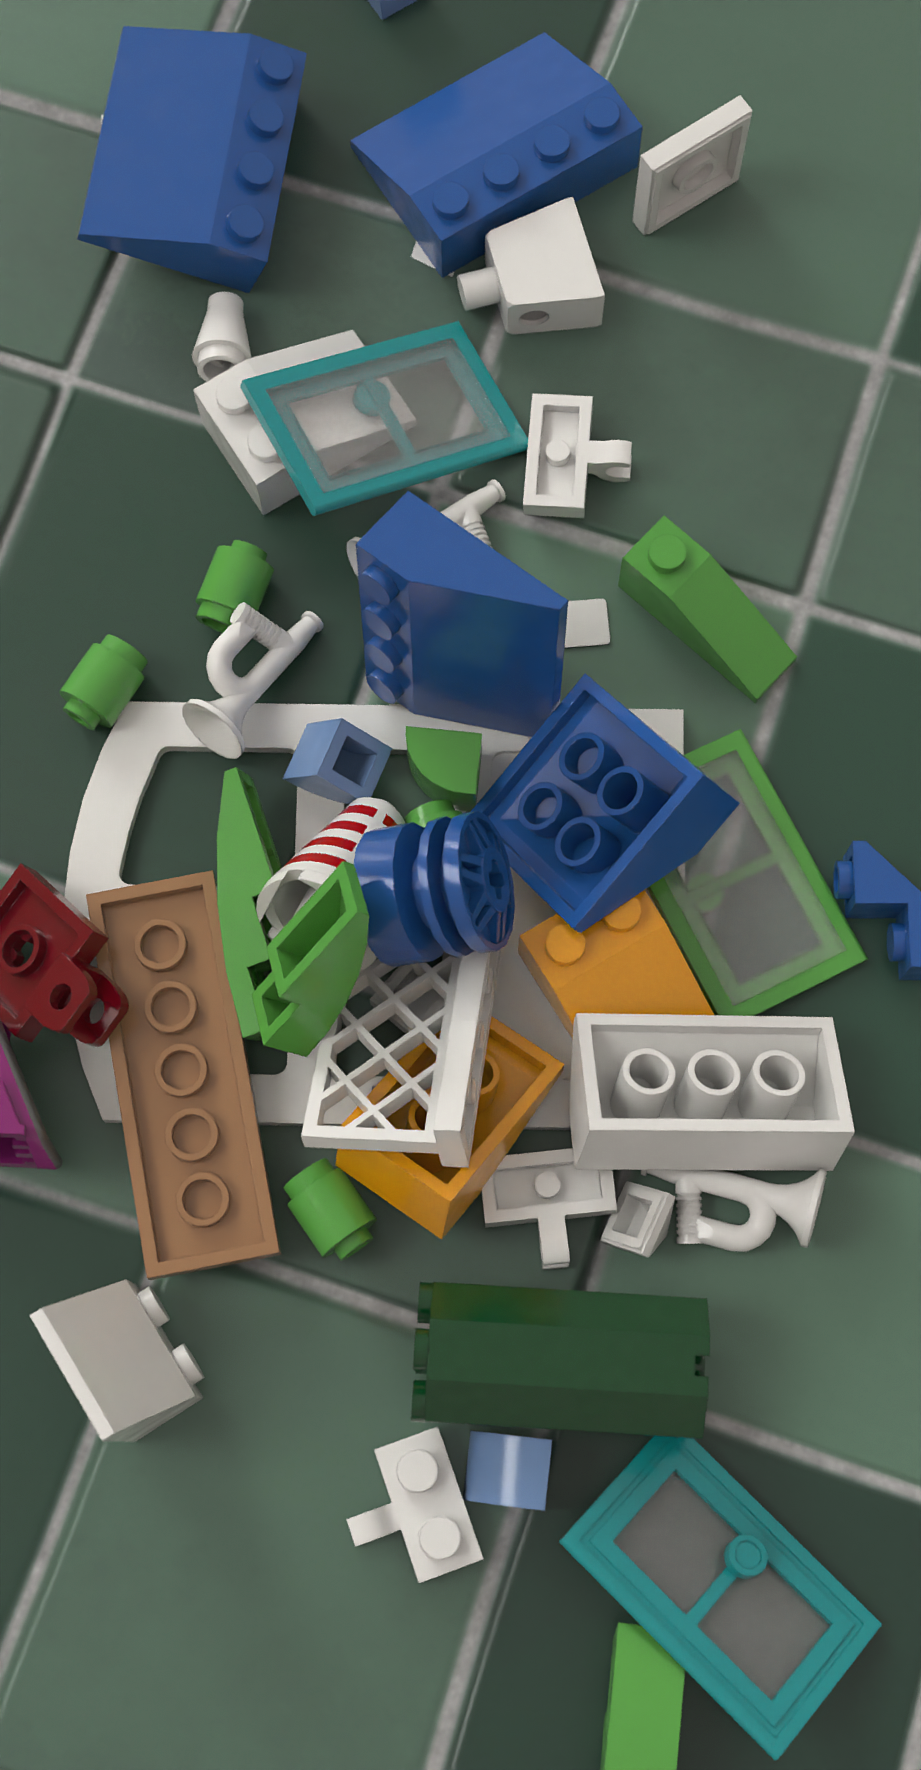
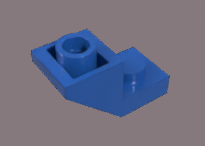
M852 841L843 856V861H835L833 889L835 899H844L846 919L896 918V923H889L887 930L889 961H898L899 980H921V891L867 841Z

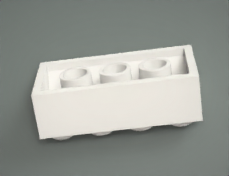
M576 1013L569 1095V1120L575 1169L819 1171L822 1169L833 1171L855 1133L833 1017Z

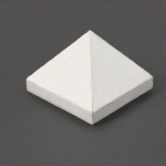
M626 1181L617 1201L616 1214H611L600 1241L649 1258L667 1236L675 1196L664 1191Z

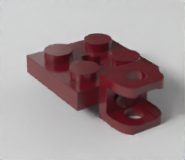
M20 863L0 890V1019L15 1037L30 1043L33 1042L45 1026L61 1034L70 1033L80 1042L90 1046L100 1047L106 1042L129 1010L127 997L121 988L102 970L90 965L109 938L43 876ZM28 942L34 945L33 952L27 962L22 965L25 957L21 949ZM102 1001L104 1003V1014L98 1022L91 1023V1009L96 1003Z

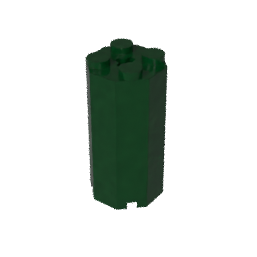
M420 1282L417 1323L430 1324L429 1329L416 1328L413 1370L415 1374H425L426 1380L413 1381L411 1422L693 1439L703 1438L709 1391V1377L705 1376V1356H710V1326L707 1298Z

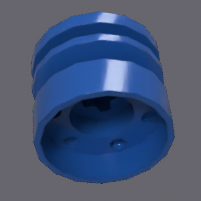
M479 811L462 813L452 819L447 816L436 818L427 822L425 828L411 822L373 829L363 834L356 847L354 865L369 913L367 943L381 963L397 967L433 961L442 956L444 951L455 957H463L473 951L481 954L496 952L507 945L513 930L515 912L513 878L508 855L501 836L488 816Z

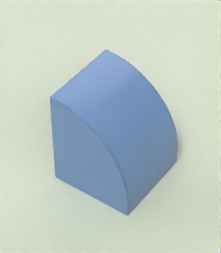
M343 718L308 723L283 779L318 796L350 804L358 798L372 796L392 748Z
M470 1431L463 1500L545 1511L552 1440Z

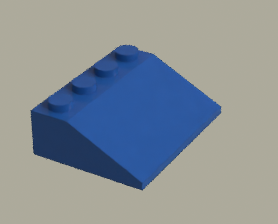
M123 26L77 240L249 293L268 261L307 53L248 33Z
M544 32L350 140V146L443 278L485 254V235L490 230L566 198L573 197L574 201L577 202L637 168L643 127L609 81Z
M407 491L356 543L365 669L368 685L385 702L394 704L397 701L413 714L533 737L560 704L568 600L419 497Z

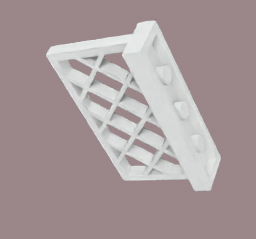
M501 949L496 952L482 954L473 951L463 957L450 955L433 968L426 962L410 964L421 976L395 994L380 979L395 967L381 963L377 959L368 968L360 971L349 999L370 986L384 1002L358 1020L346 1009L345 1005L330 1030L320 1041L301 1133L304 1147L439 1154L442 1166L469 1168ZM450 976L449 984H447L444 980ZM434 988L446 1001L445 1007L424 1022H421L407 1006ZM397 1014L412 1030L384 1049L369 1032ZM342 1023H344L347 1027L341 1031ZM441 1030L440 1038L438 1039L434 1034ZM357 1040H360L374 1057L346 1076L335 1064L336 1055ZM424 1042L437 1055L436 1062L412 1078L398 1064L397 1060ZM387 1069L402 1086L374 1106L358 1088ZM333 1078L336 1083L330 1087L331 1079ZM429 1087H431L430 1096L425 1092ZM346 1096H349L364 1112L345 1127L323 1125L325 1111ZM412 1099H415L426 1110L427 1117L424 1130L395 1129L386 1119Z

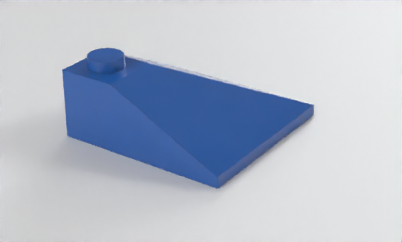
M585 673L471 812L479 811L490 818L501 836L510 867L574 930L582 933L697 855L740 803Z

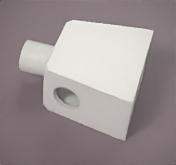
M573 197L563 199L490 230L485 235L486 268L457 275L459 293L465 311L497 303L505 330L510 334L579 329L602 325L605 294Z

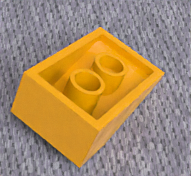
M645 890L582 933L574 930L556 913L519 935L518 954L572 1040L576 1013L714 1015L666 922Z
M491 1016L469 1168L442 1166L439 1154L337 1149L335 1165L442 1240L481 1193L484 1185L494 1174L563 1072L565 1064ZM441 1030L434 1034L438 1039L440 1038ZM423 1042L398 1061V1064L414 1078L436 1062L437 1055ZM388 1072L367 1095V1099L375 1106L402 1085ZM431 1087L425 1090V1092L429 1096L431 1093ZM412 1099L386 1119L395 1129L424 1130L427 1112L415 1099ZM357 1107L341 1126L345 1127L364 1112Z

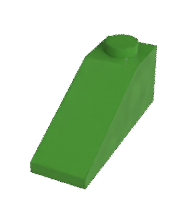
M665 515L622 558L618 587L754 703L796 661V654L714 557Z

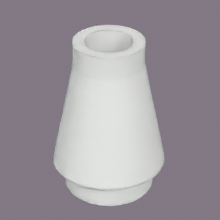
M217 292L208 299L207 313L192 353V360L197 366V372L205 381L211 380L245 359L252 358L243 316L244 303L234 293Z

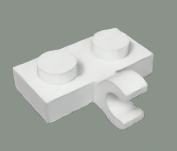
M532 393L523 497L524 515L584 518L588 474H594L603 480L611 482L630 481L632 442L624 440L590 441L593 396Z
M573 1148L506 1155L481 1191L485 1228L538 1222L542 1270L569 1267L570 1256L565 1219L610 1215L617 1212L613 1171L575 1169Z
M435 1427L375 1449L374 1452L391 1503L347 1519L355 1547L401 1530L418 1583L483 1560L439 1428Z

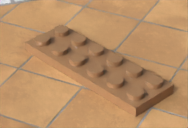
M213 870L86 894L90 921L109 938L96 955L97 968L102 970L121 988L129 1003V1010L109 1036V1043L147 1279L156 1280L282 1255L245 1041L240 1029L226 974L217 906V881Z

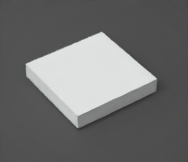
M741 95L640 156L632 221L643 236L651 234L738 181L753 111Z

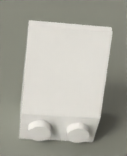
M354 330L245 359L193 389L202 424L263 515L293 499L300 493L240 388L242 380L365 347ZM387 378L376 380L375 382L380 383L387 389L390 395L388 407L402 431L406 433L416 427L415 419ZM357 386L288 405L328 477L392 441L379 417H365L354 408L352 395Z
M125 1279L42 1307L29 1315L102 1441L136 1442L203 1399L196 1383L202 1380L204 1375L184 1343L175 1349L161 1327L170 1321V1318L150 1286L140 1291L136 1284Z

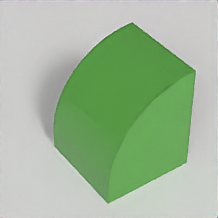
M406 726L408 763L412 776L420 789L434 801L441 799L450 800L455 810L471 812L477 804L482 758V733Z

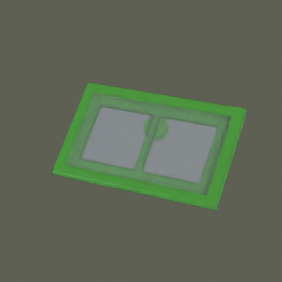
M738 729L685 754L684 756L740 804L697 855L649 886L647 890L672 933L714 1015L757 1016L868 960L867 955L742 729Z

